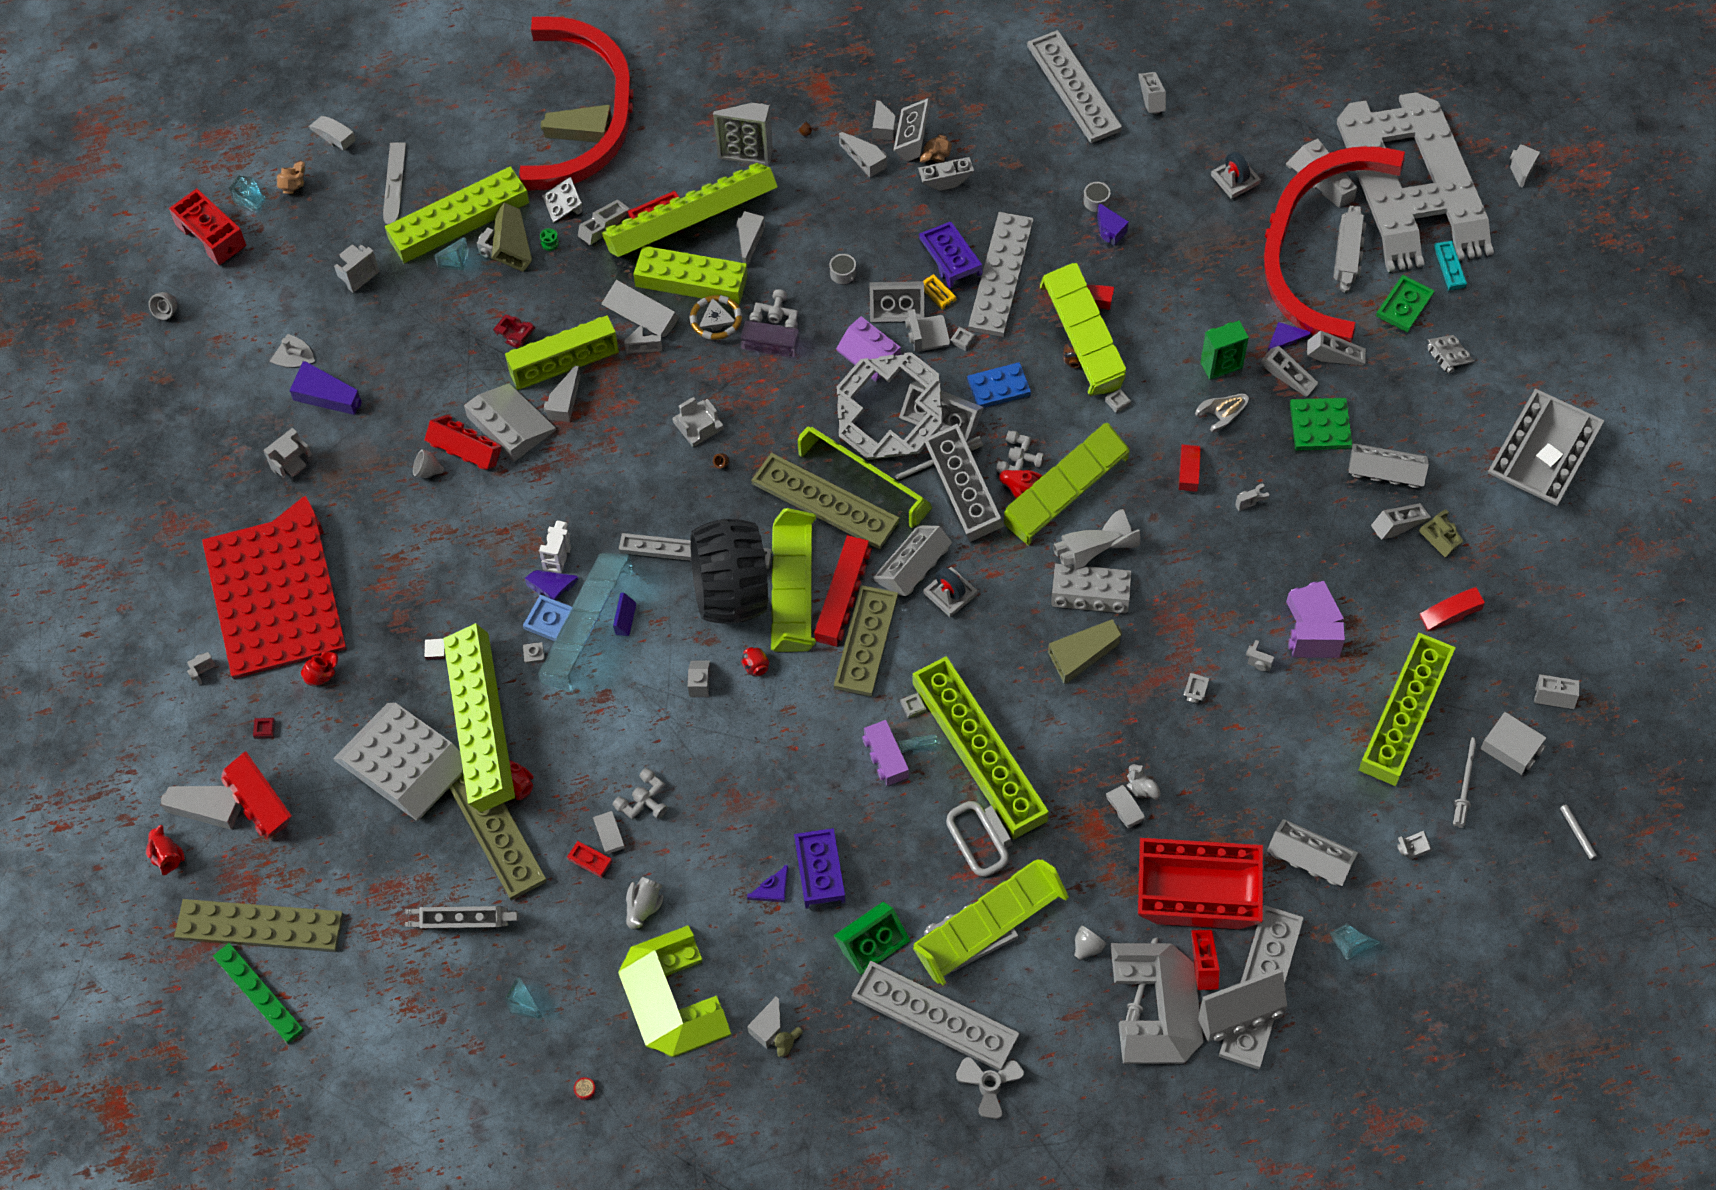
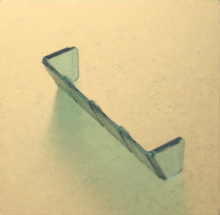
M604 552L599 554L538 673L542 683L570 693L572 692L573 686L570 673L579 655L582 653L594 625L598 621L621 572L627 575L632 573L633 567L629 555Z

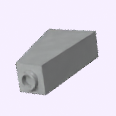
M225 786L168 787L166 793L161 797V805L167 813L232 830L242 807L241 803L238 804L234 800L232 790Z

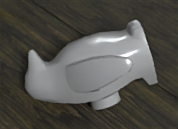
M644 877L640 879L636 887L635 882L630 884L626 895V924L629 928L633 930L639 929L643 921L660 908L663 902V895H659V891L662 888L661 884Z

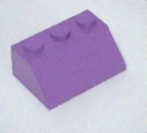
M862 316L848 327L836 348V351L854 365L860 359L901 355V347ZM875 372L871 378L876 382L881 376Z

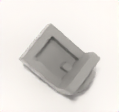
M488 227L484 233H481L477 241L479 254L485 258H491L494 238V230Z
M1255 640L1253 646L1249 645L1246 656L1249 657L1248 665L1254 666L1260 671L1270 672L1274 657L1257 651L1259 641Z
M542 642L523 645L525 663L546 660Z
M209 652L197 655L194 659L187 662L190 667L187 672L192 681L196 679L200 685L202 681L199 675L216 665Z
M1190 673L1184 691L1187 701L1198 703L1199 700L1203 701L1210 678Z
M1424 831L1407 838L1398 837L1400 842L1398 849L1401 855H1405L1409 860L1433 851Z

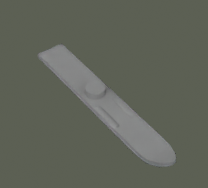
M390 143L383 219L387 225L397 221L399 217L406 143Z

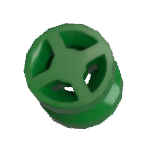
M551 228L541 231L540 240L543 249L553 251L558 248L557 232Z

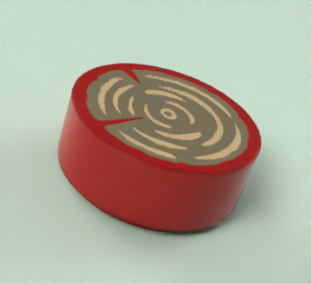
M584 1077L576 1081L574 1092L579 1099L588 1100L595 1094V1084L591 1079Z

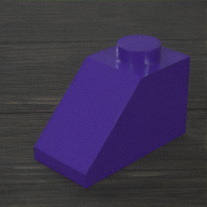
M1098 205L1097 218L1100 237L1115 246L1128 232L1129 222L1104 205Z

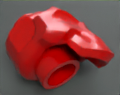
M323 652L321 656L316 655L311 660L306 661L301 670V677L304 682L310 686L328 682L335 674L334 668L338 663V655L334 652Z

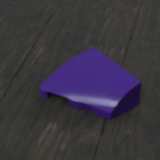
M542 570L533 571L525 577L526 585L529 588L553 600H557L565 590L569 591L579 580V577L576 575Z

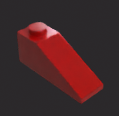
M1191 930L1197 989H1219L1220 970L1212 930Z

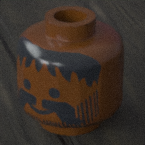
M1070 341L1064 346L1063 361L1071 368H1079L1081 363Z

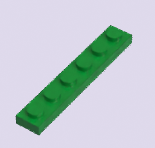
M230 943L213 955L218 964L287 1044L304 1032L299 1023Z

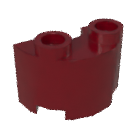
M505 314L493 330L497 336L501 334L507 339L505 341L506 344L518 348L524 344L536 328L530 322L522 323L518 317Z

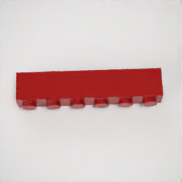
M847 535L814 632L816 642L837 647L839 640H843L845 634L843 628L845 624L849 623L850 607L853 608L855 605L856 597L854 595L856 591L859 592L860 577L861 575L864 576L867 566L865 564L866 559H870L872 548H869V540Z

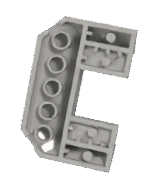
M1111 943L1114 983L1155 984L1159 1021L1119 1022L1123 1064H1184L1203 1043L1202 1027L1198 1021L1200 1010L1194 963L1172 943Z

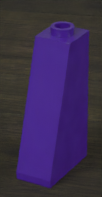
M305 361L302 362L289 390L293 401L355 415L356 410L360 408L362 403L358 390Z

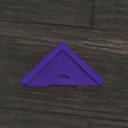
M1278 322L1267 352L1274 347H1286L1300 339L1309 338L1311 332Z
M784 865L781 870L771 875L752 893L747 894V900L785 902L788 865Z

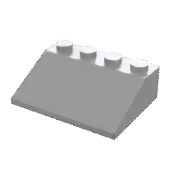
M749 103L713 112L718 159L752 164L759 163L769 166L773 152L770 105Z
M510 384L481 393L464 405L467 418L489 439L502 446L501 451L513 462L556 431V428Z
M1279 968L1204 996L1198 1021L1208 1042L1212 1040L1220 1041L1230 1033L1238 1034L1243 1032L1246 1027L1252 1025L1257 1027L1262 1025L1265 1020L1270 1018L1275 1020L1282 1017L1287 1008L1282 969Z

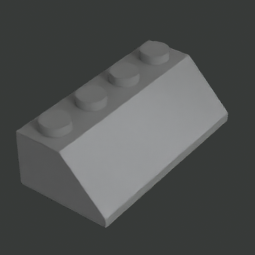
M915 381L910 384L899 418L915 425L927 414L926 411L914 402L926 389L919 382ZM941 390L943 426L938 432L958 424L965 441H969L978 425L984 407Z
M1353 443L1348 471L1357 478L1368 476L1371 480L1375 481L1385 479L1389 480L1392 484H1400L1402 482L1408 483L1410 487L1419 488V486H1424L1429 464L1427 456Z
M918 525L872 579L889 591L898 592V595L907 596L912 593L914 586L924 579L927 571L936 565L939 557L948 551L952 541L940 526Z
M1285 819L1282 820L1276 829L1267 850L1276 859L1286 860L1293 867L1308 870L1313 876H1321L1327 879L1329 883L1343 886L1358 852Z

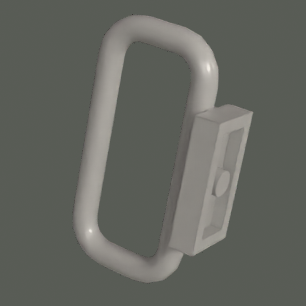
M968 801L955 807L948 813L946 819L947 826L976 875L987 877L1002 870L1009 861L1007 848L1013 844L992 805L984 811L979 803ZM969 809L976 811L1001 855L999 862L986 869L979 867L954 822L956 816Z

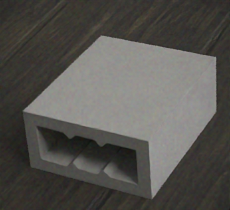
M1504 712L1485 738L1481 750L1522 775L1526 769L1530 770L1535 763L1533 758L1536 754L1540 756L1546 746L1543 744L1546 737Z

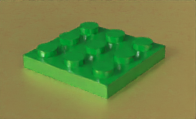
M1346 398L1290 400L1295 450L1352 448Z

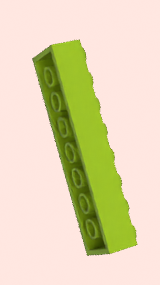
M510 166L386 225L385 230L392 246L403 263H406L495 220L496 213L503 203L516 208L528 204L527 190Z
M1418 632L1358 771L1391 785H1397L1456 647Z

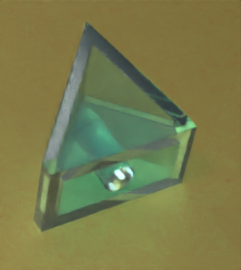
M237 175L229 186L233 202L250 210L257 211L265 200L252 177Z
M463 237L435 254L437 266L439 268L464 270L469 251L466 239Z
M1348 924L1330 932V936L1346 960L1380 943V941L1360 933Z
M516 978L505 997L510 1013L540 1019L542 1016L521 978Z

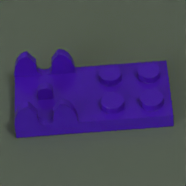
M951 221L919 234L921 242L938 264L941 278L946 277L948 288L953 287L955 280L975 272L977 276L983 274L981 262Z
M834 828L794 834L805 909H809V905L832 901L841 900V904L846 903Z

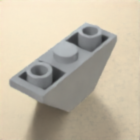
M970 157L918 168L922 183L939 191L959 186L974 173Z

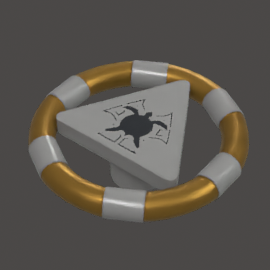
M712 295L702 298L693 306L689 317L690 324L693 330L701 337L710 340H720L731 336L738 330L742 322V311L739 305L731 298L722 295ZM717 302L728 304L733 308L735 321ZM710 303L699 327L696 317L699 309ZM725 325H732L730 328L721 333H711L703 330L706 328L720 330Z

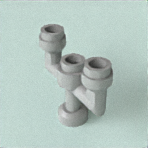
M775 290L773 292L774 306L755 303L754 310L749 317L751 325L759 326L763 318L761 313L766 311L771 323H779L783 315L789 316V319L785 322V330L789 333L796 331L799 311L781 308L782 302L787 299L785 291Z
M1008 431L1006 441L1011 444L1021 443L1022 446L1021 448H1010L1008 458L1016 462V465L1012 466L1005 461H998L996 472L1001 474L1004 470H1022L1023 460L1033 462L1035 467L1041 468L1044 453L1039 452L1037 455L1026 453L1032 437L1020 435L1017 431Z
M645 768L640 773V778L645 783L653 785V787L649 791L644 787H637L633 791V799L637 802L633 808L621 796L617 797L613 802V806L617 811L624 812L632 820L645 805L653 810V816L657 819L661 818L668 809L664 803L657 804L651 799L666 784L655 776L654 771Z

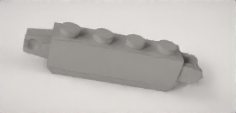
M1350 206L1348 213L1342 215L1339 225L1334 278L1336 281H1340V290L1344 293L1350 291L1351 284L1355 283L1356 276H1360L1361 266L1358 265V262L1362 261L1363 251H1360V247L1363 248L1365 237L1361 235L1365 233L1366 222H1363L1364 215H1361V207Z
M504 906L419 907V909H406L405 913L408 915L419 914V922H405V927L419 928L508 926V921H519V912H508V907Z

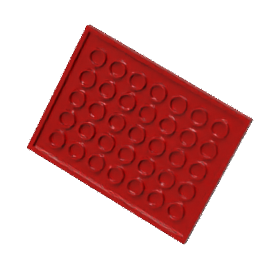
M314 511L202 539L230 673L233 679L312 659L313 656H321L323 652L335 653L347 649Z

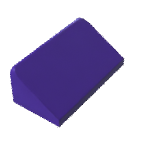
M621 592L619 596L613 628L616 635L629 636L636 602L624 592Z

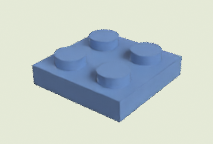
M540 595L524 622L523 629L558 643L575 613V608Z

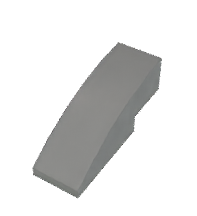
M321 116L309 126L312 131L332 146L336 145L343 151L356 141L352 130L329 117Z
M617 199L593 212L591 219L580 224L578 236L589 245L595 243L603 237L602 232H605L607 227L617 226L628 214L630 208Z

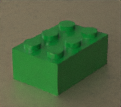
M1240 321L1229 322L1224 326L1212 328L1205 332L1200 363L1209 380L1243 369L1249 337Z

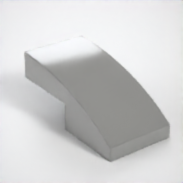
M1123 785L1106 793L1107 800L1116 809L1118 817L1127 828L1145 820L1141 809Z
M612 811L593 817L605 854L624 849L625 847Z

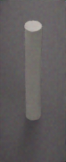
M1568 805L1560 807L1589 859L1597 858L1594 849Z

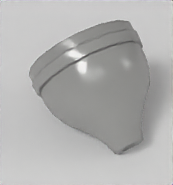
M167 292L154 294L149 300L150 312L158 319H169L177 309L176 297Z
M426 450L419 451L413 466V475L415 477L429 478L443 473L444 467L432 453Z
M1081 926L1075 936L1074 956L1082 960L1096 955L1105 948L1107 943L1086 927Z

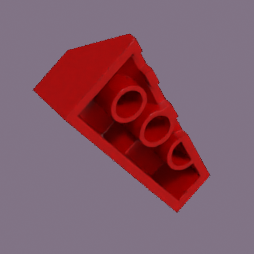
M450 415L430 420L424 441L429 442L432 447L442 448L450 455L462 457V460L465 462H473L480 469L488 470L496 466L502 448L500 444L486 436H478L477 431L474 429L464 428V423L457 421V423L453 422V417Z

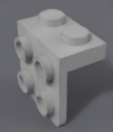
M915 309L908 310V318H905L906 328L910 329V333H908L910 344L913 343L915 352L948 347L950 345L944 316L938 315L917 319Z

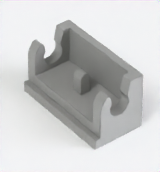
M1539 674L1535 688L1537 692L1534 703L1574 709L1579 697V681Z

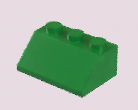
M881 902L833 935L841 951L860 975L865 972L870 961L878 964L911 941L895 910L885 902Z

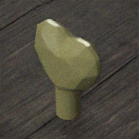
M797 1027L791 1033L781 1032L776 1036L774 1042L775 1046H777L779 1057L783 1058L789 1054L794 1040L803 1033L801 1028Z

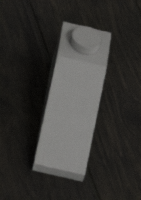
M1156 72L1139 74L1142 94L1148 112L1158 114L1161 111H1166V91Z
M844 132L839 133L840 146L869 177L887 168L888 158L883 150L881 151L876 145Z
M744 211L742 217L738 218L737 228L739 229L742 261L747 263L748 267L765 229L764 216Z
M1319 331L1308 340L1307 356L1322 362L1365 365L1366 349L1326 332Z
M1280 346L1270 349L1259 362L1272 375L1306 397L1318 384Z
M574 366L550 393L548 401H545L544 412L547 413L548 420L570 422L581 377L579 366Z
M1421 503L1383 510L1371 526L1381 540L1406 532L1428 521L1431 517Z

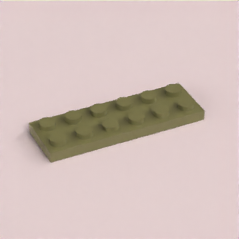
M860 586L834 682V689L872 697L898 599V592Z

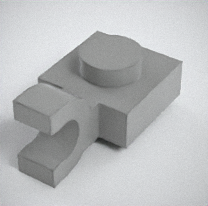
M1263 483L1259 484L1255 490L1243 491L1237 496L1235 506L1238 511L1256 505L1257 501L1269 499L1270 495L1268 492L1260 493V491L1264 490Z

